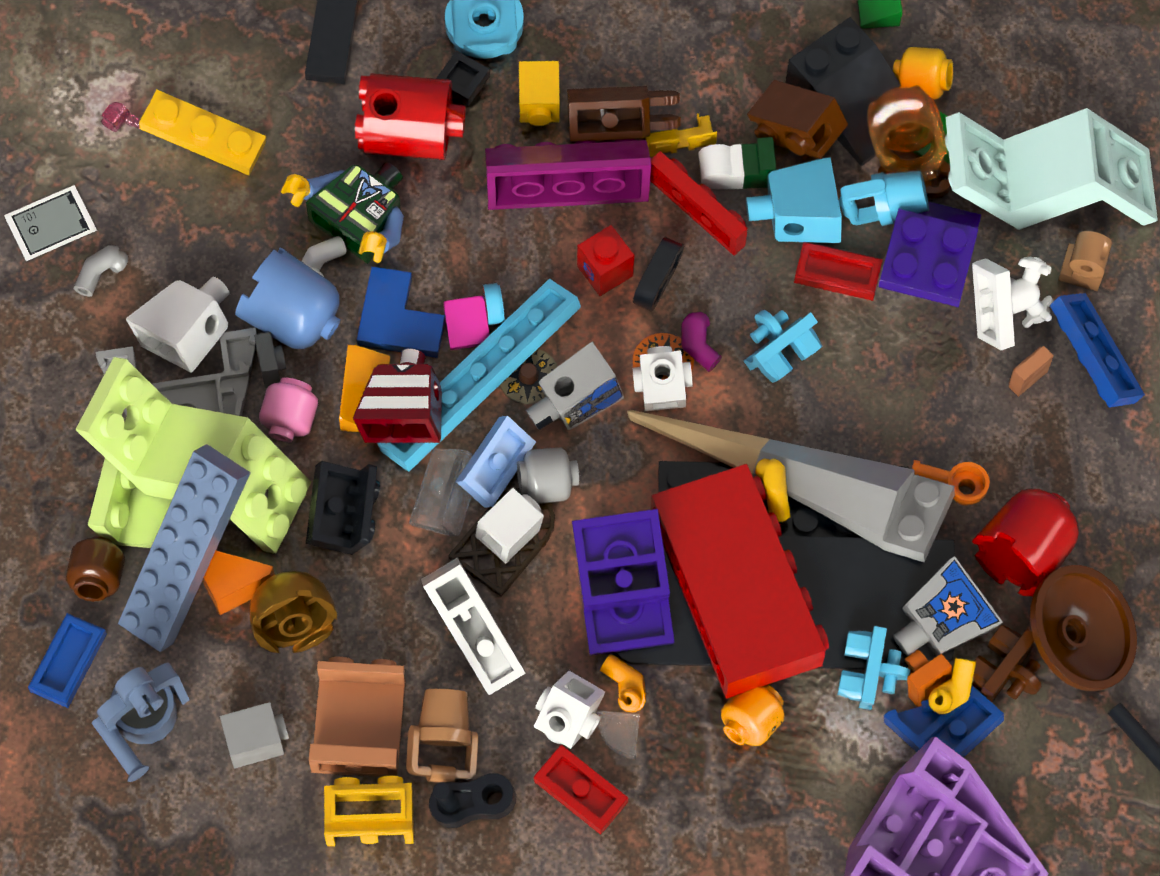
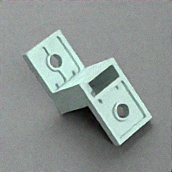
M1088 108L1004 140L960 112L946 117L947 134L945 136V144L949 152L950 171L948 179L952 191L1018 230L1101 200L1143 226L1158 221L1149 149Z

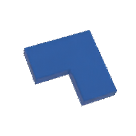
M371 266L357 335V346L402 352L405 349H416L425 356L438 358L445 315L406 309L412 282V272Z

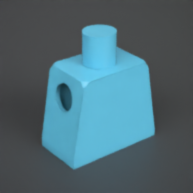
M831 157L771 171L768 174V195L746 197L748 222L772 219L774 237L779 242H841L842 216Z

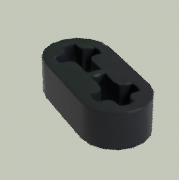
M668 237L662 239L638 284L633 298L634 304L649 311H653L656 308L679 264L684 244Z

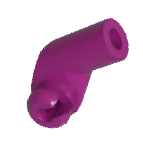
M692 312L684 318L681 324V346L687 354L710 372L717 366L722 356L706 343L707 327L710 326L709 317L703 312Z

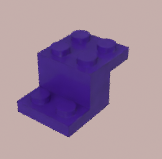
M929 201V210L921 213L898 209L878 287L959 307L979 229L981 214Z
M658 509L572 521L589 655L674 644L669 606L670 589Z

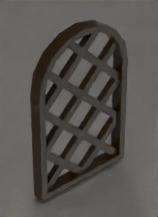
M509 491L504 492V493L498 498V500L496 501V503H497L500 499H502ZM551 503L538 504L541 510L548 509L551 518L550 523L541 524L540 530L548 529L547 533L540 542L537 533L533 537L534 544L525 545L515 554L516 566L500 567L499 557L490 549L477 550L475 534L478 521L451 551L448 558L450 560L458 558L466 572L502 597L550 539L555 523V514ZM489 507V508L484 512V514L479 518V520H480L492 507ZM471 538L472 551L460 552ZM533 550L521 564L519 552ZM494 555L495 568L479 570L478 556ZM473 557L474 569L460 558ZM514 572L502 586L501 573ZM496 574L497 586L486 579L484 575Z

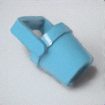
M921 170L884 174V172L871 175L870 181L847 185L840 189V208L843 215L849 218L853 225L880 221L881 225L885 226L894 224L898 209L915 213L929 210L928 197ZM874 196L875 206L858 209L855 200Z

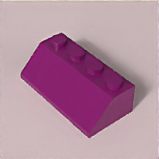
M619 139L615 142L601 143L578 141L575 144L563 145L541 142L534 146L516 147L511 144H501L494 148H485L488 210L649 202L651 158L646 140Z

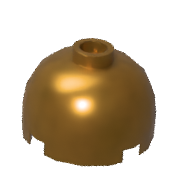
M282 572L268 578L258 586L250 603V623L254 638L260 647L273 653H280L278 647L286 648L293 646V653H297L319 645L330 636L334 630L332 622L334 619L337 620L334 601L325 585L316 577L306 572Z

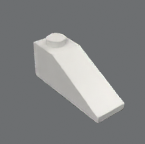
M458 558L421 579L424 589L488 695L526 674Z

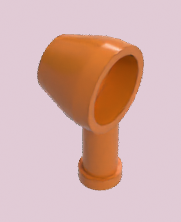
M915 459L912 469H914L915 475L953 485L955 490L953 500L959 505L968 506L976 504L987 494L990 484L989 476L986 470L976 463L962 462L955 465L951 471L922 464ZM968 486L972 489L973 493L963 494L959 487Z

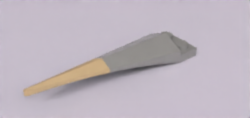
M634 410L627 411L631 421L689 446L733 468L747 464L752 477L756 476L755 468L761 459L771 460L776 458L785 466L787 495L823 514L885 551L925 562L955 496L953 485L915 475L914 469Z

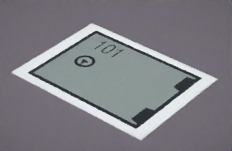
M75 185L4 215L26 261L97 231Z

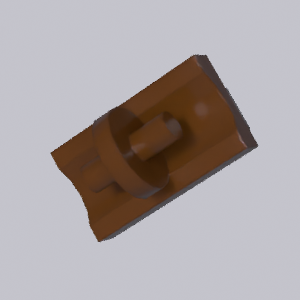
M1001 625L987 646L1004 658L998 668L980 655L974 660L976 665L972 685L981 691V694L990 702L995 700L1009 680L1012 682V685L1006 693L1015 700L1023 691L1035 695L1042 687L1041 682L1035 676L1041 668L1037 661L1031 659L1025 668L1020 666L1033 649L1032 644L1035 641L1032 631L1026 629L1023 635H1020L1018 632Z

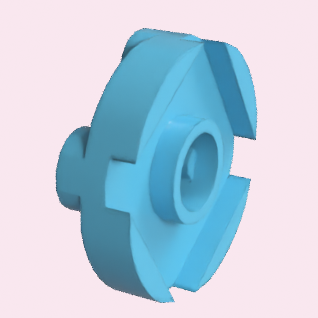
M450 0L445 9V29L449 40L454 45L455 51L465 56L488 59L503 54H510L517 47V41L521 37L524 28V13L519 0ZM480 14H488L489 20H495L485 27L474 22L480 19Z

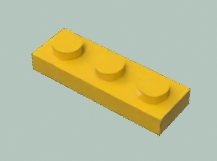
M157 89L139 122L140 129L248 176H250L266 144L265 135Z

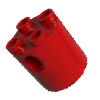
M371 73L370 76L361 75L359 100H362L364 115L357 114L355 138L358 139V150H364L366 154L445 160L449 137L463 138L466 106L452 104L451 80Z

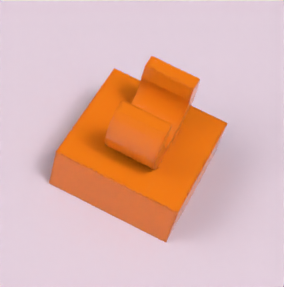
M916 650L904 659L909 666L908 669L911 670V674L907 677L908 697L917 707L921 706V701L928 700L934 688L952 677V665L942 654L929 662L920 650Z

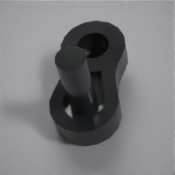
M489 773L470 782L437 783L429 798L431 815L441 826L446 828H458L478 819H501L506 817L516 804V792L513 785L505 776L498 773ZM501 793L503 795L498 803H488L489 797L492 794Z

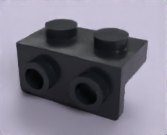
M320 461L315 465L305 544L353 555L371 542L375 532V520L371 519L372 508L380 491V482L376 480L377 466L368 464L363 469L357 470L326 461Z

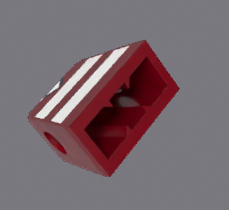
M405 349L401 353L399 364H379L374 367L353 417L365 443H440L442 389L433 367L424 364L426 357L421 351Z

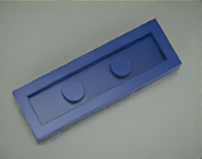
M1087 294L1059 296L1050 304L1060 328L1068 336L1077 352L1079 361L1087 369L1097 387L1098 394L1106 402L1107 406L1111 408L1130 405L1140 400L1145 394Z

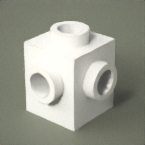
M658 346L647 349L648 354L640 355V367L632 368L635 392H643L645 411L686 407L685 387H693L690 362L682 363L681 351H672L670 346ZM666 375L668 378L661 380L657 376Z
M568 671L552 688L548 686L542 693L536 705V709L540 711L534 727L545 733L546 737L552 742L565 745L571 749L582 736L589 739L595 731L601 718L595 713L605 691Z

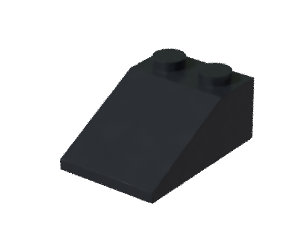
M851 17L788 61L785 83L835 97L848 123V126L837 140L861 166L923 122L920 113L906 91L901 87L899 80L876 44Z

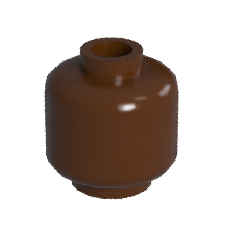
M94 536L81 540L71 550L66 581L79 598L92 602L104 600L106 597L116 593L120 587L125 556L122 550L108 538Z

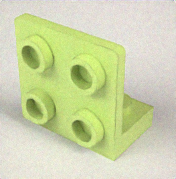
M105 458L88 526L98 536L108 538L115 545L151 548L172 500L144 494Z

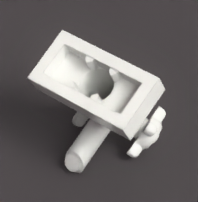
M1024 257L1020 259L1018 265L1026 268L1022 278L1017 280L1010 277V270L986 258L972 263L977 336L979 339L999 350L1015 346L1013 314L1024 310L1027 311V317L1022 321V325L1025 328H1029L1033 323L1038 324L1044 321H1051L1052 316L1049 307L1053 302V298L1046 296L1040 301V290L1037 285L1040 275L1048 276L1051 273V267L1040 258Z

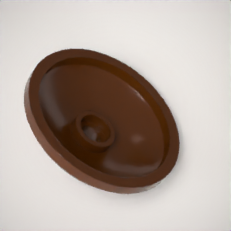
M1067 565L1058 568L1040 581L1031 602L1030 623L1036 647L1050 670L1068 685L1084 691H1100L1119 683L1128 674L1133 665L1137 649V632L1131 609L1117 586L1099 571L1083 565Z

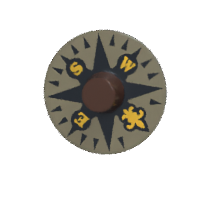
M537 349L500 384V388L508 398L517 403L535 404L545 397L539 381L557 368L558 365L547 352Z

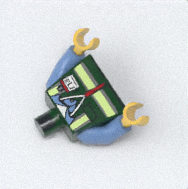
M385 162L374 175L359 165H352L346 171L339 170L310 179H305L297 174H291L287 177L280 191L282 194H294L291 204L295 207H299L303 200H308L306 202L308 220L330 237H341L346 248L367 264L372 258L377 263L381 262L383 254L400 242L404 216L400 208V197L393 189L401 182L403 176L395 166L388 162Z

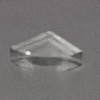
M597 710V715L601 717L597 727L605 744L615 753L625 758L636 760L640 714Z

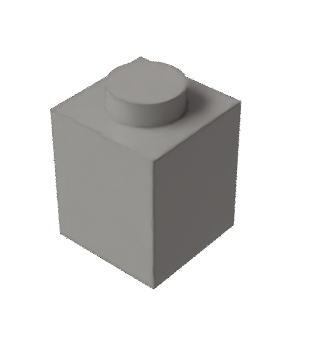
M270 702L220 716L234 769L284 755L281 741L289 739L283 714L274 716Z

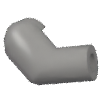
M108 245L86 258L74 285V290L81 295L92 296L101 274L108 268L115 273L123 271L128 263V255L123 251H119V246Z

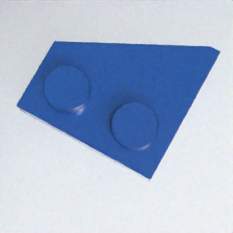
M971 686L968 701L947 714L934 712L930 708L928 700L921 701L920 707L897 713L896 709L884 715V723L914 751L917 752L931 737H937L963 758L1004 721V713L974 686Z

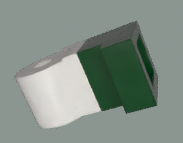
M773 137L757 138V142L753 144H736L732 146L724 144L709 145L702 148L698 153L701 183L710 189L768 188V174L776 170Z

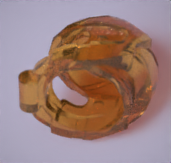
M918 85L913 87L898 86L887 90L876 101L869 104L867 114L870 138L881 166L887 174L921 170L924 182L936 178L935 170L941 166L944 156L947 154L945 132L943 131V124L936 103ZM931 143L929 151L922 157L914 160L900 159L898 155L889 150L911 152L920 150Z

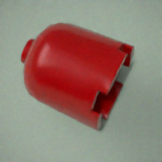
M1024 489L1010 498L974 537L972 543L977 544L979 551L974 556L983 570L997 583L1002 585L1008 580L1014 585L1021 587L1017 592L1018 594L1033 596L1040 581L1049 573L1058 569L1074 549L1078 540L1079 526L1076 517L1070 510L1069 503L1062 496L1041 489Z

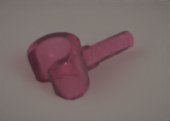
M119 102L111 103L101 115V123L113 132H117L124 123L140 129L139 122L141 119L130 114L129 110Z

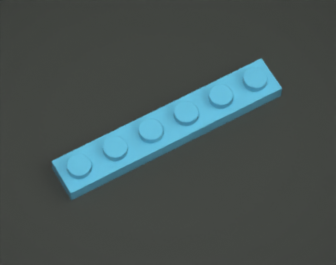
M549 278L440 382L442 389L441 441L581 308L577 296ZM439 443L377 444L383 454L409 472Z

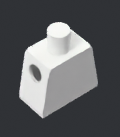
M211 277L200 289L181 280L174 281L129 315L126 320L141 347L192 373L228 328V321L219 304L230 292L225 284L216 277Z

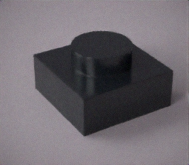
M455 51L436 79L451 80L452 97L469 106L490 78V69Z

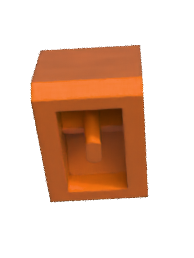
M216 550L202 582L219 614L222 615L252 600L258 586L274 576L275 573L273 566Z

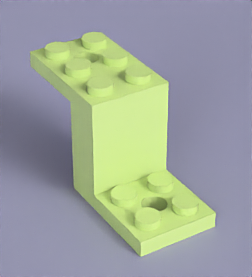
M113 357L75 429L144 494L170 500L174 497L193 451L207 444L251 472L230 520L265 552L277 553L311 484V481L248 417L172 404L127 359ZM126 408V410H127V417H126V420H125V422H124V418L122 417V413H123L124 409ZM267 489H268V498L265 496V493H266V490H267Z

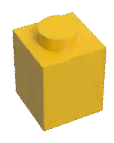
M519 61L520 123L544 126L551 122H559V61Z

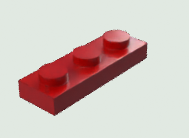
M661 151L651 158L650 182L732 255L735 256L745 247L748 228L743 218L736 211H728L717 201L713 191L704 184L698 185L688 176L686 168L677 159H669Z

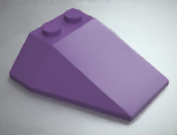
M931 737L889 781L848 849L844 876H1048V872L970 762L937 737Z

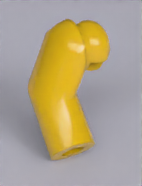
M776 458L771 460L761 459L756 465L755 474L764 483L768 512H774L779 522L786 521L791 515L787 496L785 466Z

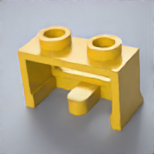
M399 776L380 777L377 779V784H360V780L357 778L342 777L335 779L334 785L324 786V836L327 846H336L335 837L360 836L361 843L374 844L379 842L378 835H404L405 844H414L412 783H403V778ZM401 800V813L336 815V802Z

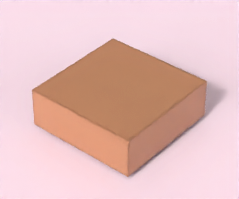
M1040 346L1013 369L1009 388L1019 397L1048 372L1054 355L1046 347Z

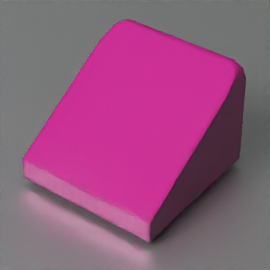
M484 296L444 301V315L450 350L479 346L490 335Z

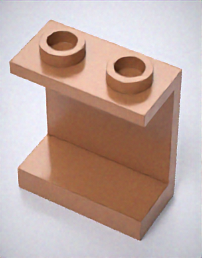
M331 657L328 661H318L319 688L314 743L310 744L309 752L311 773L374 777L398 776L406 681L404 666H398L396 662L387 659H376L371 664L354 663V660L347 657Z

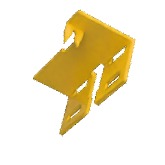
M697 113L698 127L650 133V136L645 137L650 157H654L659 151L662 153L671 152L672 154L677 153V149L688 147L690 151L695 150L697 147L715 145L717 131L713 132L709 115L699 117V113Z

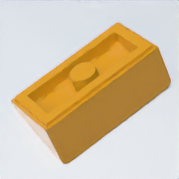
M348 345L339 415L341 431L359 432L353 420L354 413L374 367L379 364H390L389 355L357 345Z

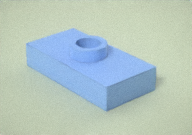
M499 417L455 482L484 508L493 507L517 472V462L524 461L525 454L533 448L536 441L510 417Z

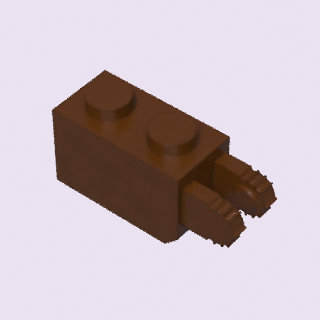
M647 86L567 89L570 142L643 139L650 136V131L670 130L681 126V117L677 115H650L649 106H672L680 102V93L676 91H648Z

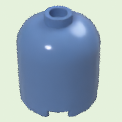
M281 247L278 252L273 250L257 269L252 279L259 283L250 298L242 294L235 312L237 317L264 333L271 332V337L294 349H307L316 344L321 337L329 340L341 319L335 316L339 308L337 288L329 280Z

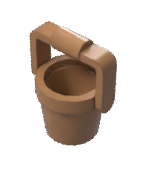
M426 689L423 696L419 725H411L408 731L406 759L408 773L414 776H424L428 782L438 783L473 778L476 775L478 733L469 730L468 693L453 689ZM419 744L447 747L466 746L465 770H456L453 766L429 764L427 767L418 766Z

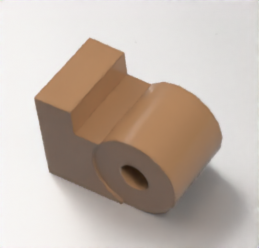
M1079 232L1075 245L1068 244L1058 281L1098 291L1107 265L1112 241L1105 235L1097 232Z

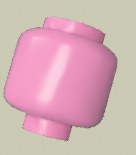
M281 378L279 383H273L268 386L259 413V420L261 424L270 429L268 435L271 438L283 442H292L294 437H302L310 433L318 407V398L311 392L312 387L309 384L293 378Z

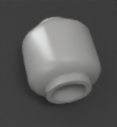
M561 447L529 450L524 456V461L517 462L520 494L529 495L537 503L567 500L570 497L572 486L579 485L577 460L569 461L567 452Z

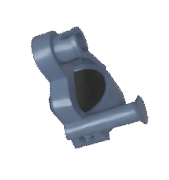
M168 662L149 672L144 667H137L127 672L117 681L110 699L101 705L97 710L98 717L92 721L94 728L129 775L128 782H133L142 777L149 770V766L143 765L125 739L136 744H153L164 739L172 731L177 720V705L173 693L182 705L190 700L179 675Z

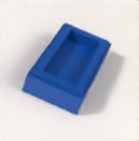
M67 613L28 686L29 691L69 708L107 635L106 630Z

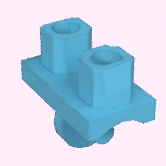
M761 310L757 313L755 321L758 328L750 333V336L755 343H759L764 338H768L770 341L743 360L751 371L758 367L762 374L774 383L793 369L781 352L786 346L790 344L801 361L807 359L823 347L812 328L818 321L811 312L803 318L800 317L784 330H782L781 325L787 322L789 317L783 310L774 316L766 310Z
M874 626L872 632L849 631L847 635L844 656L865 659L867 662L864 674L845 670L841 671L837 695L850 700L860 701L859 708L872 710L879 676L884 677L882 692L895 694L897 680H907V677L911 674L910 669L899 666L901 651L890 649L887 663H881L887 628Z

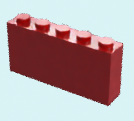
M747 464L651 495L650 510L658 509L663 545L726 699L823 666L826 649H829L828 638L821 624L815 626L810 614L813 611V604L806 587L799 588L794 574H797L795 559L789 549L783 550L778 538L782 535L779 521L774 512L768 514L763 500H766V493L759 476L752 477Z

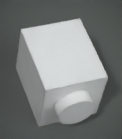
M512 488L478 521L475 537L506 564L540 531L544 515L541 513L540 506L532 497L527 494L521 495Z

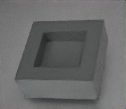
M271 332L254 335L265 388H268L273 383H279V370L286 369L282 345L273 346Z

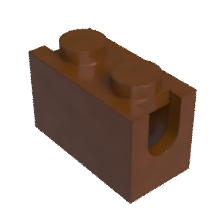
M777 80L770 84L747 113L750 121L756 122L758 125L754 131L757 138L773 137L774 145L789 149L797 155L806 154L822 159L848 126L835 97Z

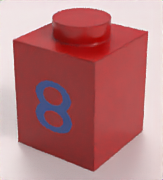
M610 225L577 245V267L597 294L602 296L633 277L634 254L614 227Z

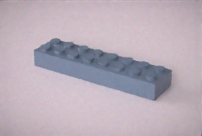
M207 444L193 451L118 622L120 626L159 652L174 644L251 473Z

